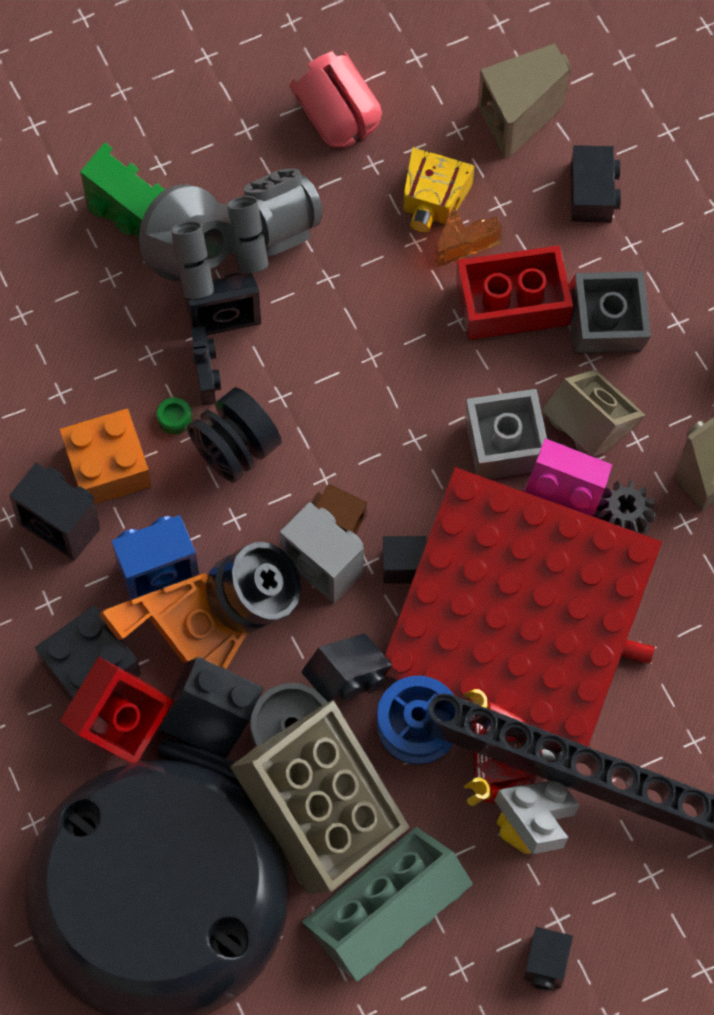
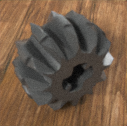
M617 480L613 484V490L605 487L602 499H600L596 508L598 511L596 518L645 535L650 528L648 523L654 522L656 513L651 510L655 505L654 498H645L647 494L646 486L635 490L633 480L628 482L627 487H623Z

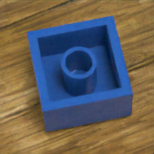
M181 515L161 517L155 520L151 526L140 530H126L119 534L116 539L111 540L117 568L130 600L199 575L196 552Z

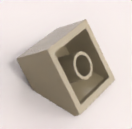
M596 369L565 378L542 409L556 429L566 432L575 441V446L581 452L592 457L609 451L646 416Z

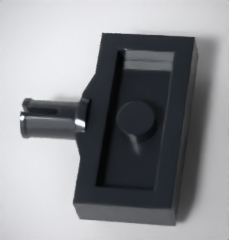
M205 326L191 328L193 340L192 360L197 367L202 405L215 404V391L222 390L219 369L212 370L210 362L212 359H217L214 338L207 339Z

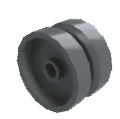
M283 683L269 689L257 700L251 714V735L254 747L256 748L286 729V724H294L325 705L327 701L315 689L301 683Z

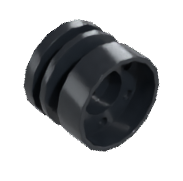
M238 387L232 388L215 402L217 414L206 410L200 415L201 420L195 419L187 425V432L203 459L218 474L232 483L238 481L243 476V471L247 472L254 467L251 455L262 460L282 444L279 431L270 416L251 395Z

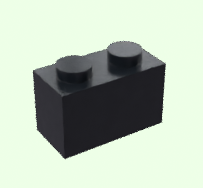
M573 145L571 156V222H612L614 209L620 210L621 189H615V180L620 179V159H614V146Z
M366 633L318 647L301 673L327 703L340 700L347 702L358 694L364 692L371 694L378 690L384 684V675L392 664Z

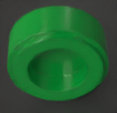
M172 397L165 399L157 408L158 425L166 433H183L187 430V425L192 422L191 407L181 398Z

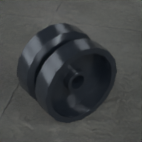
M255 542L226 556L213 566L209 571L206 582L207 601L213 614L224 626L236 632L251 633L291 613L298 604L301 593L300 575L293 560L282 549L271 543Z

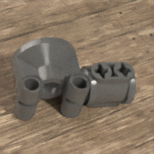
M294 168L275 171L245 185L243 188L244 195L230 200L227 205L217 202L208 191L189 184L172 186L161 192L151 202L144 214L139 233L142 257L149 269L158 276L171 281H181L185 298L199 299L207 297L214 292L210 268L221 264L229 253L236 255L240 272L254 273L268 267L267 256L279 254L308 240L311 237L310 229L320 224L322 219V204L319 194L309 179L303 176L300 170Z

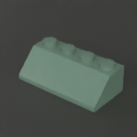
M415 827L305 918L302 924L337 966L358 982L361 978L373 972L376 966L392 952L400 949L405 941L418 930L431 923L434 917L450 903L458 900L463 892L472 886L473 883L452 850L418 827Z

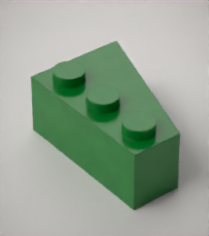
M104 142L80 171L86 206L95 216L99 218L104 216L114 222L115 226L127 235L132 233L139 238L140 227L146 210L151 202L165 189L158 183L153 187L136 175L139 168L131 162L127 167L110 154L113 148Z

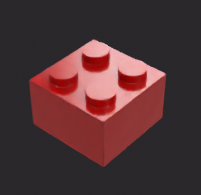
M98 657L60 721L79 736L130 763H135L140 759L174 700L150 684Z

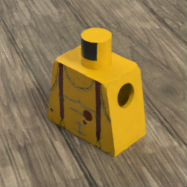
M413 147L403 205L405 212L413 214L410 226L416 231L426 233L429 232L433 221L443 224L450 223L472 187L475 165Z

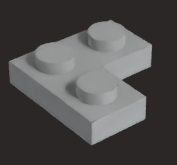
M555 781L500 789L494 800L532 854L563 849L568 836L555 819L575 816L579 807L578 802L563 784Z

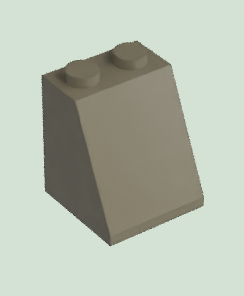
M555 43L480 70L477 106L504 159L511 157L564 106L565 94L568 91V74L571 73V66L567 56L560 54Z

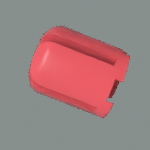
M333 51L319 56L307 64L310 71L298 82L294 78L289 85L291 92L324 143L329 147L336 149L355 145L353 138L355 135L362 141L370 136L378 126L382 116L381 106L345 51L341 56H336Z

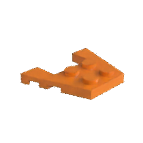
M206 573L124 602L99 613V616L118 640L124 639L149 618L184 664L198 656L223 669H227L247 635V632H236L224 626L213 614L207 601L206 582L208 576Z

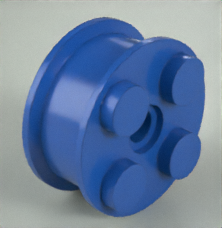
M410 676L398 680L385 691L378 706L377 731L379 739L388 753L402 762L421 765L440 759L452 748V743L432 736L425 730L422 721L414 720L417 717L423 719L429 703L436 695L443 693L453 695L448 687L430 677ZM434 710L437 719L445 722L450 721V716L444 710Z

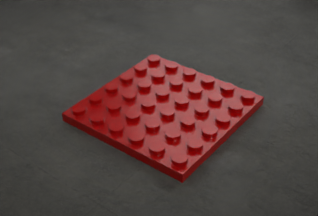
M455 467L386 651L385 657L392 666L385 676L396 680L410 676L430 677L443 683L454 696L472 702V700L465 697L464 693L479 689L484 692L487 700L523 718L527 724L588 747L662 541Z

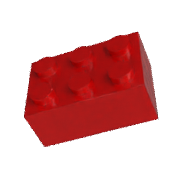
M560 245L457 260L456 283L468 340L570 325L573 303Z

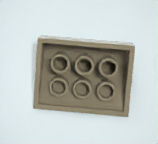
M329 701L258 745L231 766L232 771L260 817L280 845L284 856L307 894L332 892L410 828L334 701Z

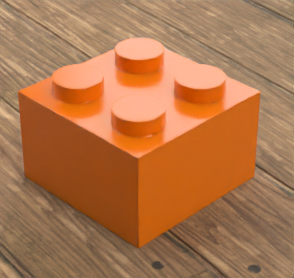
M128 408L60 429L76 486L86 489L94 497L93 501L95 504L152 487L149 469Z

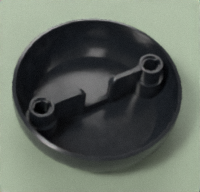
M149 760L125 764L107 770L75 789L57 806L45 822L32 849L25 879L27 922L34 945L42 961L57 982L73 997L103 1015H206L228 1004L259 977L271 960L284 930L289 904V874L286 857L246 792L224 776L207 768L170 760ZM78 827L86 836H76L75 829ZM221 943L235 956L225 957L222 955L219 944Z

